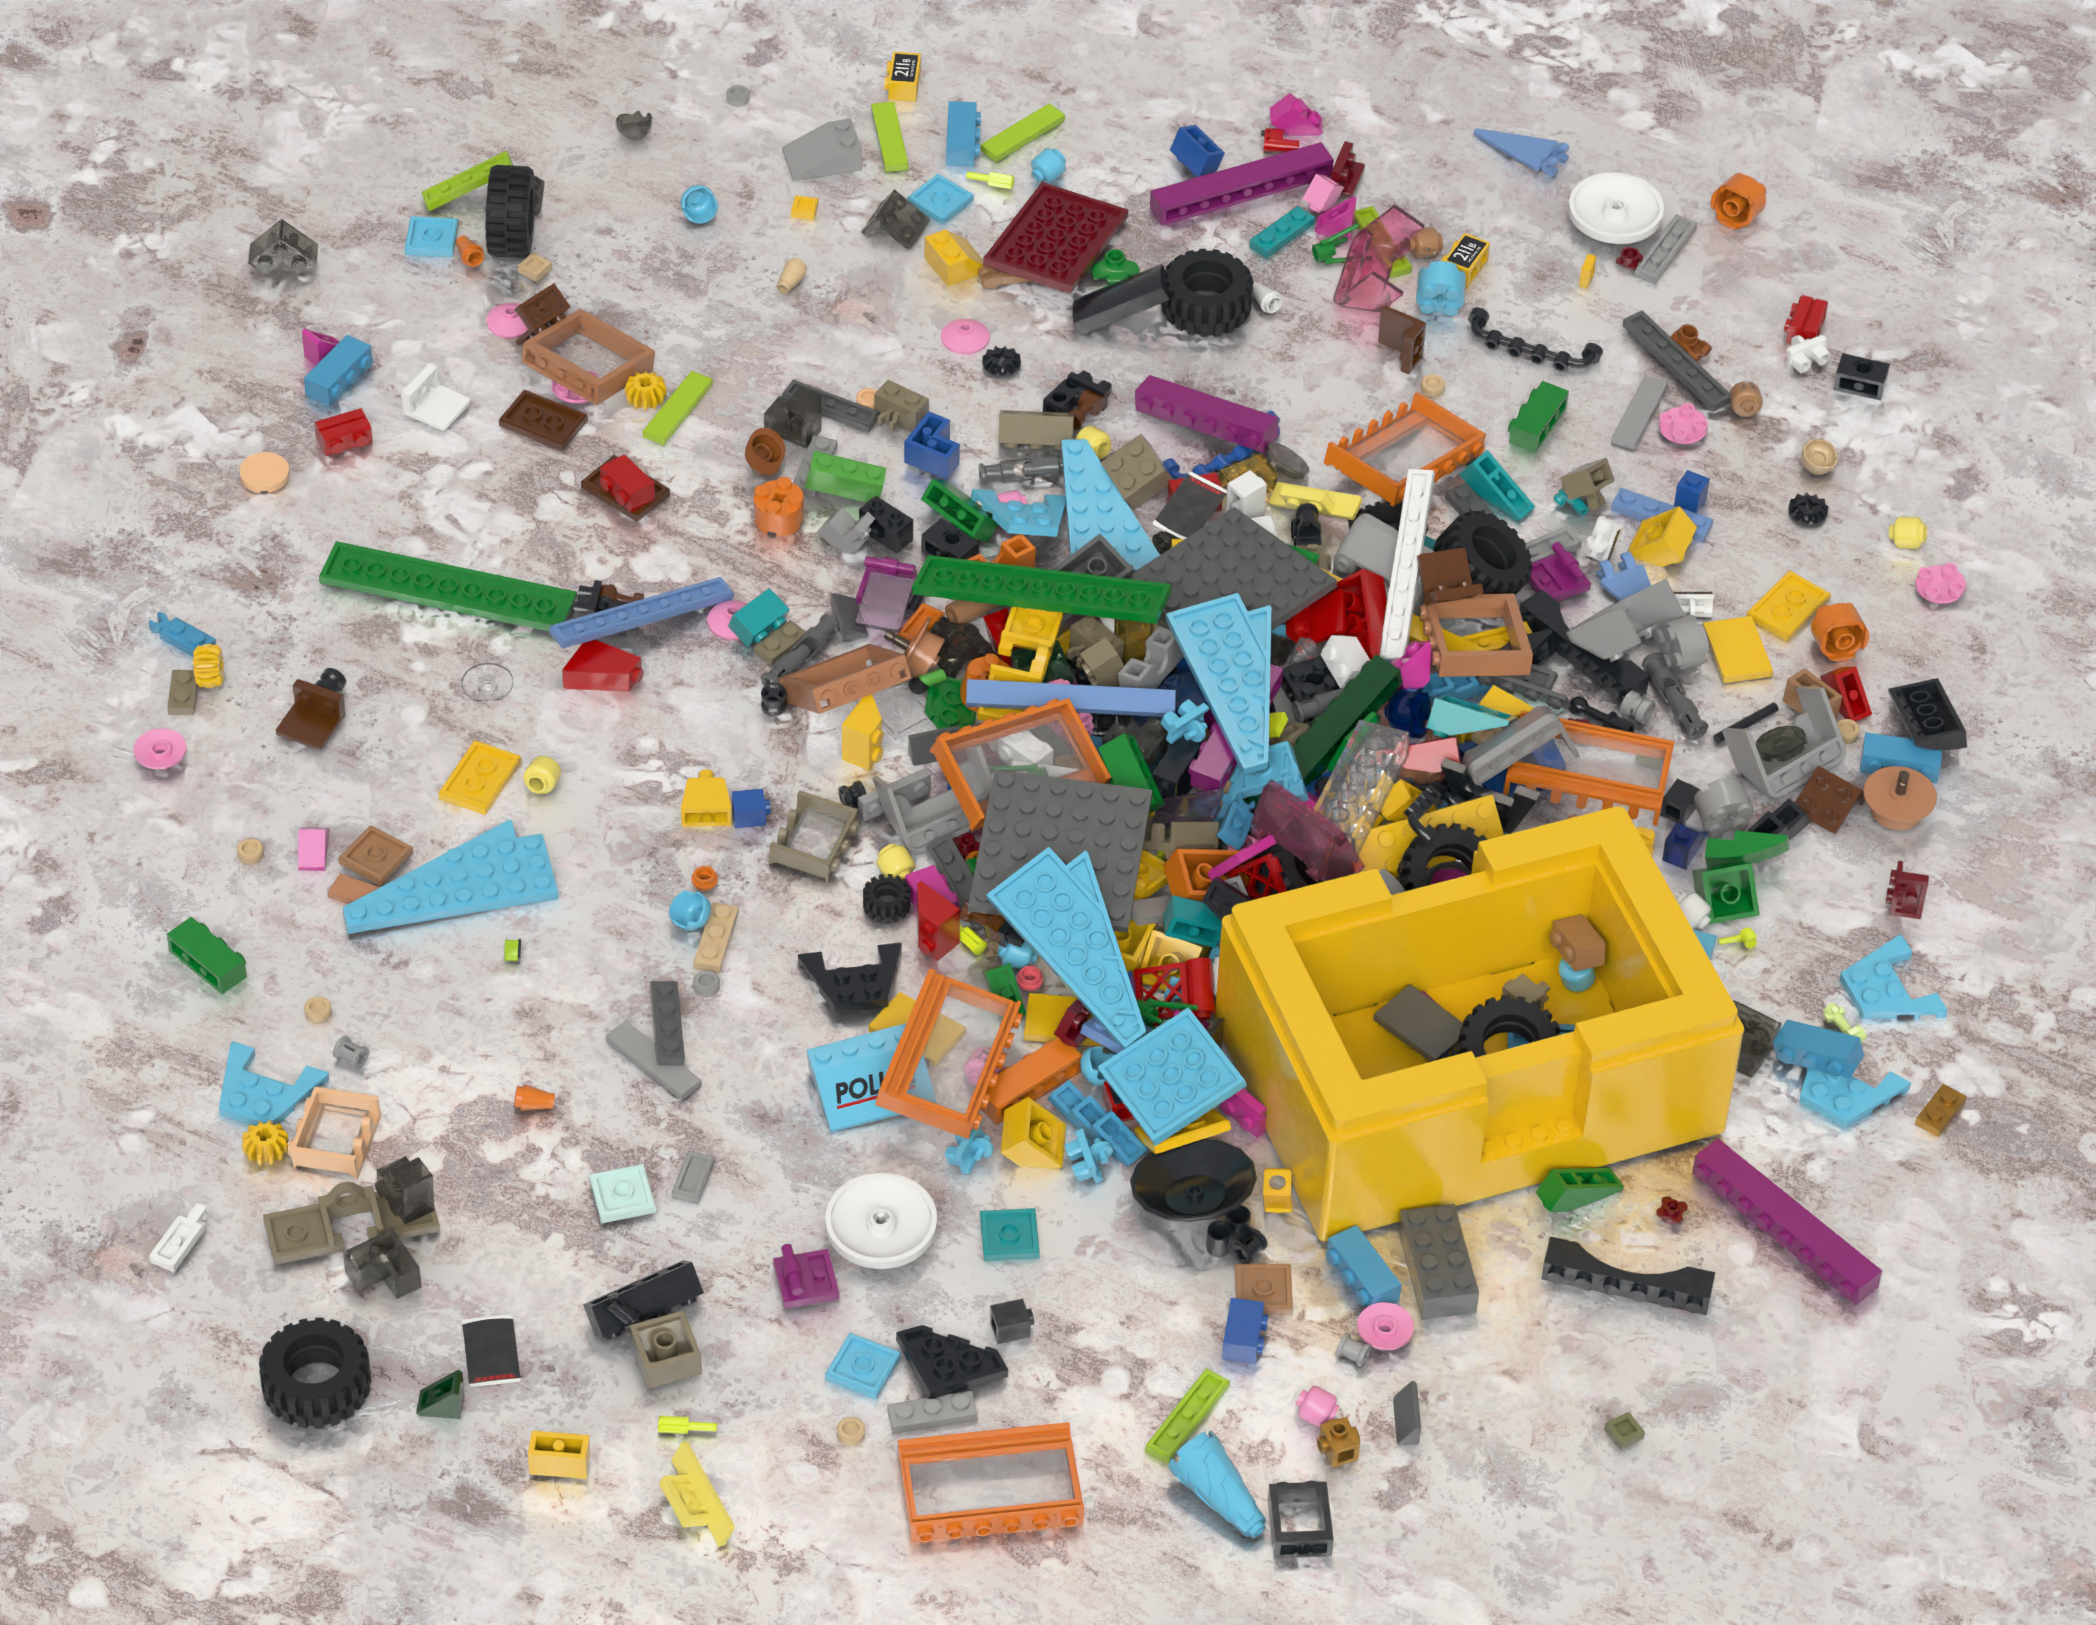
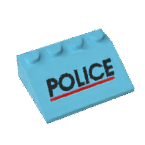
M907 1023L807 1049L808 1068L831 1133L900 1115L876 1106L875 1103ZM922 1054L907 1093L936 1104Z

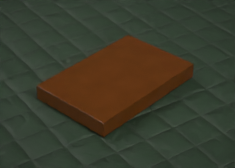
M523 390L500 417L499 426L563 451L587 423L588 415Z
M613 455V456L610 457L606 462H604L601 466L607 464L608 462H610V461H612V460H614V459H616V458H618V457H617L616 455ZM601 466L581 481V488L636 522L670 496V489L648 476L654 481L655 500L631 513L624 506H620L615 497L609 492L604 491L599 482Z

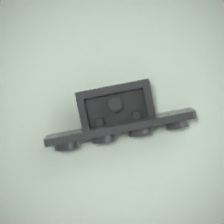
M1535 664L1531 665L1530 675L1475 676L1476 680L1485 686H1491L1492 684L1509 694L1516 692L1522 694L1530 701H1543L1549 707L1556 710L1561 708L1569 710L1571 706L1566 695L1551 691L1558 678L1557 672Z

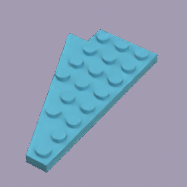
M1087 439L1062 440L1061 451L1070 556L1098 534H1101L1129 565H1133L1135 571L1160 556L1127 502L1102 466Z
M1235 593L1166 613V621L1243 775L1268 768L1272 608L1269 605L1247 611L1239 594Z
M507 820L344 906L343 916L347 933L351 934L559 898L543 834L516 838L512 820Z
M1048 847L986 894L987 900L1123 1050L1146 1035L1140 1010L1089 854L1086 850L1065 865L1052 849Z

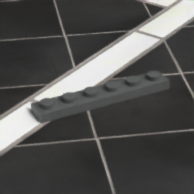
M1643 310L1623 319L1622 326L1712 412L1730 404V393Z

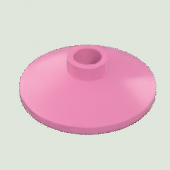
M503 303L494 307L487 315L489 330L503 338L522 336L528 328L514 310L520 303Z
M973 319L951 321L941 332V340L944 346L958 354L977 353L987 346L990 339L987 327Z
M732 600L714 606L707 617V624L712 633L724 639H739L728 627V624L733 614L747 605V603Z
M170 729L150 730L142 734L134 744L136 760L141 765L150 769L170 768L178 764L186 754L184 738L178 732Z
M1381 1302L1372 1304L1361 1312L1357 1321V1330L1365 1343L1372 1344V1347L1380 1350H1394L1404 1346L1411 1339L1414 1323L1412 1317L1404 1308L1393 1303Z

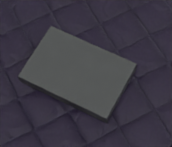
M1408 985L1379 1009L1373 1017L1375 1022L1429 1062L1443 1059L1445 1054L1450 1053L1457 1047L1460 1028L1463 1026L1460 1020L1412 985Z

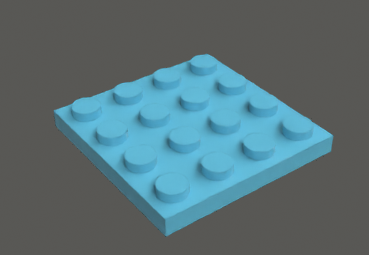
M1189 1007L1097 1067L1100 1074L1155 1146L1247 1086L1244 1078Z

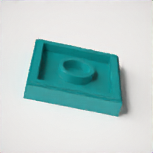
M1035 1208L980 1211L984 1261L1039 1259L1040 1251Z

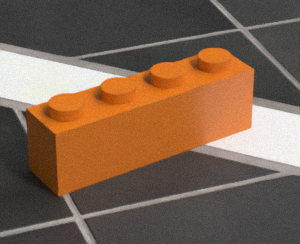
M1059 1037L1053 1041L1046 1042L1042 1048L1032 1054L1025 1055L1019 1062L1011 1067L1004 1068L999 1073L994 1090L988 1088L987 1093L991 1094L987 1108L986 1110H981L998 1125L1004 1121L1005 1109L1027 1097L1036 1101L1080 1074V1059L1082 1055L1073 1046L1064 1044Z

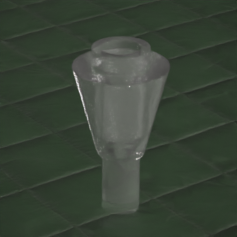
M1299 638L1287 659L1288 661L1281 668L1318 657L1317 644L1310 638Z

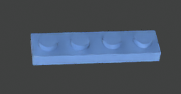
M1620 488L1611 505V511L1640 521L1676 508V506L1624 488ZM1682 509L1697 526L1693 539L1704 542L1713 526L1714 519Z

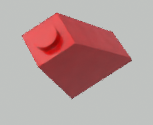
M598 640L582 643L562 669L563 687L578 690L630 692L633 686L642 680L644 674L641 657Z

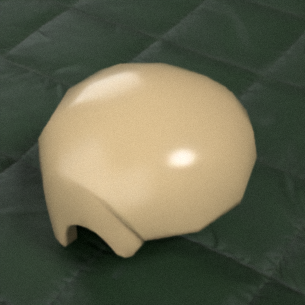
M1811 439L1802 448L1801 463L1805 470L1814 475L1829 473L1838 462L1836 449L1830 442L1824 439Z

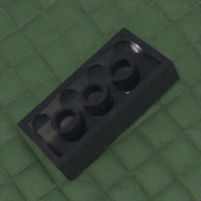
M1163 264L1074 299L1073 322L1080 334H1087L1170 300Z
M1938 678L1888 689V693L1915 746L1931 750L1967 748L1966 730Z

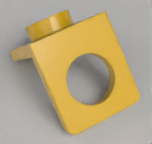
M1264 1169L1263 1204L1265 1212H1292L1291 1169ZM1275 1175L1283 1176L1286 1181L1285 1185L1279 1189L1271 1187L1269 1184L1271 1177Z

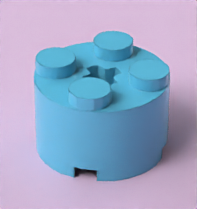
M1446 261L1432 262L1425 269H1423V266L1418 272L1416 301L1420 306V311L1424 314H1431L1433 312L1445 313L1448 316L1458 314V310L1464 304L1465 272L1463 270L1462 272L1459 271L1457 265Z

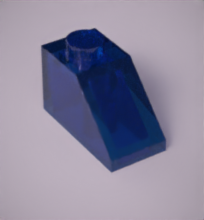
M1676 822L1665 839L1662 861L1686 870L1707 837L1708 832L1683 822Z

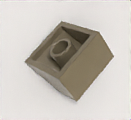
M684 1310L629 1325L638 1366L647 1390L702 1374L701 1352Z

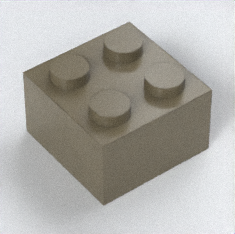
M1142 434L1101 462L1124 500L1134 510L1166 488L1168 480H1173V477L1152 445Z

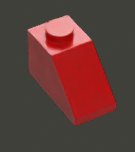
M1856 666L1840 667L1820 676L1824 683L1842 695L1839 713L1844 719H1851L1856 722L1872 715Z

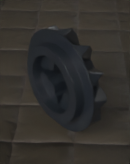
M995 345L993 350L987 349L986 354L983 355L982 365L992 375L1009 376L1019 370L1021 358L1020 354L1016 353L1015 348L1008 350L1006 345L1003 348H998ZM1000 358H1005L1003 362L999 364L998 360H1000Z
M1806 492L1804 496L1797 494L1794 499L1790 500L1788 511L1796 521L1812 525L1826 519L1829 506L1825 504V499H1818L1817 494L1810 496ZM1805 505H1810V507L1812 508L1811 512H1809V509H1807V506Z

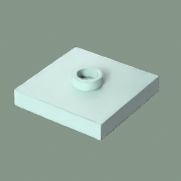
M644 1164L589 1175L601 1224L656 1213Z

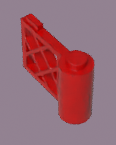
M1272 853L1228 872L1230 878L1239 876L1241 872L1251 876L1248 887L1244 885L1250 898L1259 899L1270 896L1272 888L1276 889L1278 893L1287 891L1280 874L1283 872L1278 857H1273ZM1266 862L1270 871L1268 878L1259 874L1261 863ZM1257 880L1266 884L1263 895L1254 891Z
M1192 958L1181 963L1134 969L1136 1000L1141 999L1147 1002L1149 998L1160 1001L1154 996V993L1163 983L1172 990L1165 998V1002H1170L1177 994L1182 999V1003L1197 1005L1199 1007L1198 1010L1191 1011L1199 1021L1209 1020L1211 1015L1216 1013L1212 959ZM1180 970L1181 979L1175 987L1165 981L1172 971ZM1153 974L1158 980L1148 991L1143 987L1142 975ZM1158 1007V1018L1162 1020L1171 1019L1176 1011L1165 1007ZM1156 1022L1152 1024L1153 1026H1160V1024Z

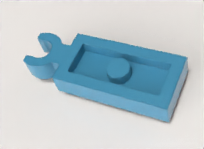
M158 612L157 618L159 623H155L152 620L149 621V629L154 633H159L161 640L194 657L193 652L197 646H203V644L216 645L214 637L177 617L170 621L166 614Z
M1242 793L1227 807L1216 835L1225 844L1232 846L1236 850H1239L1244 844L1255 816L1251 813L1255 807V802L1252 801L1249 805L1243 801L1244 794Z

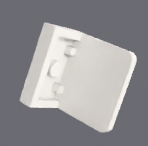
M431 363L419 371L415 379L409 385H406L401 392L403 414L439 430H446L470 405L469 397L439 384L438 367Z

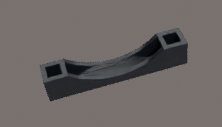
M1540 590L1520 603L1519 610L1522 620L1527 622L1531 631L1535 633L1552 630L1557 654L1564 657L1578 671H1581L1590 678L1595 685L1600 686L1610 694L1614 700L1622 704L1625 696L1631 690L1638 692L1640 696L1647 693L1650 675L1634 662L1623 659L1610 662L1609 658L1603 660L1571 643L1565 633L1570 629L1564 622L1560 603L1545 591Z
M1550 1236L1541 1279L1552 1283L1575 1286L1580 1289L1598 1291L1607 1295L1630 1298L1639 1302L1653 1303L1666 1308L1671 1307L1694 1314L1707 1315L1716 1272L1689 1266L1661 1274L1628 1272L1598 1260L1578 1242Z

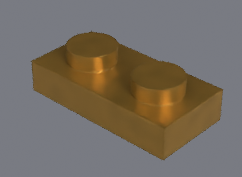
M1942 1084L1916 1117L1915 1125L1939 1137L1965 1104L1967 1096Z

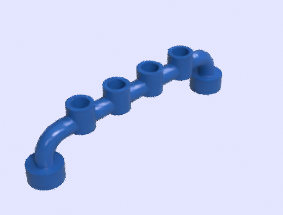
M1274 411L1266 412L1267 414L1278 417ZM1278 425V437H1277V439H1276L1275 441H1277L1278 438H1279V436H1280V427H1279V425ZM1238 445L1231 453L1227 455L1219 454L1212 462L1206 465L1198 464L1191 472L1203 475L1217 470L1221 475H1225L1232 469L1231 463L1238 461L1241 465H1246L1251 461L1252 453L1257 450ZM1272 445L1264 453L1260 451L1258 453L1261 456L1268 454L1272 449ZM1173 458L1163 462L1173 479L1185 478L1188 473L1179 472L1180 466Z

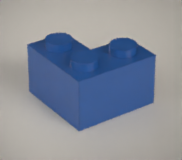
M928 411L904 441V463L948 480L959 466L960 444L950 440V420Z

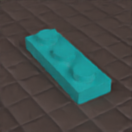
M1296 206L1251 238L1249 247L1268 258L1315 224V217L1301 207Z

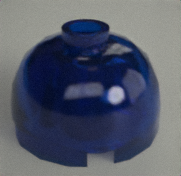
M1423 687L1403 688L1395 692L1389 703L1385 706V718L1388 719L1393 732L1401 737L1421 739L1428 731V728H1424L1426 720H1429L1431 701L1428 692H1423Z

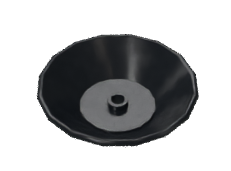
M1204 1138L1158 1154L1151 1151L1136 1164L1130 1179L1133 1198L1146 1212L1165 1220L1196 1222L1215 1219L1237 1209L1251 1196L1257 1181L1254 1162L1240 1148L1221 1140Z

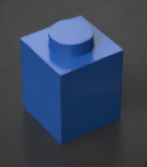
M1687 470L1677 484L1674 506H1680L1682 509L1698 513L1707 500L1710 478Z
M763 789L732 791V812L735 828L766 825V815L771 814L770 800L764 799Z

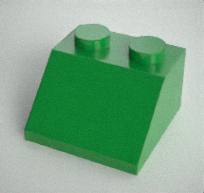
M1740 861L1692 870L1695 893L1711 907V912L1708 915L1711 921L1708 924L1760 915L1752 863Z

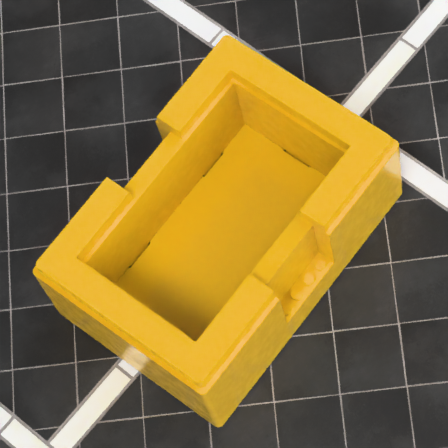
M1616 806L1478 842V850L1474 851L1471 875L1391 895L1376 868L1236 904L1232 908V914L1226 915L1222 919L1214 1022L1238 1072L1247 1084L1246 1089L1248 1093L1267 1108V1111L1264 1112L1266 1115L1265 1128L1284 1168L1291 1169L1293 1187L1318 1238L1322 1241H1328L1329 1237L1356 1225L1364 1232L1399 1222L1401 1210L1449 1204L1458 1206L1542 1183L1551 1169L1597 1168L1723 1133L1726 1129L1744 1026L1737 1015L1738 1010L1631 818L1623 807ZM1583 914L1606 942L1605 965L1594 967L1596 978L1590 988L1585 991L1574 992L1565 988L1561 981L1558 966L1562 955L1556 948H1553L1550 941V933L1553 932V921ZM1523 973L1536 985L1543 981L1550 986V991L1546 993L1549 999L1544 1003L1543 1011L1547 1009L1552 1014L1551 1022L1557 1021L1558 1024L1575 1025V1030L1507 1049V1032L1499 1033L1485 1041L1484 1050L1487 1055L1475 1058L1472 1051L1429 1062L1375 1022L1373 1017L1379 1009L1408 985H1412L1420 992L1425 991L1443 1009L1463 1023L1466 1016L1472 1014L1473 1008L1478 1004H1482L1484 1007L1486 1000L1492 997L1496 1001L1500 1000L1505 983L1510 979L1514 980Z

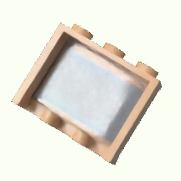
M314 1087L311 1097H307L305 1101L303 1118L298 1119L295 1139H291L289 1142L288 1155L292 1158L293 1167L303 1166L348 1173L358 1180L382 1116L378 1096Z

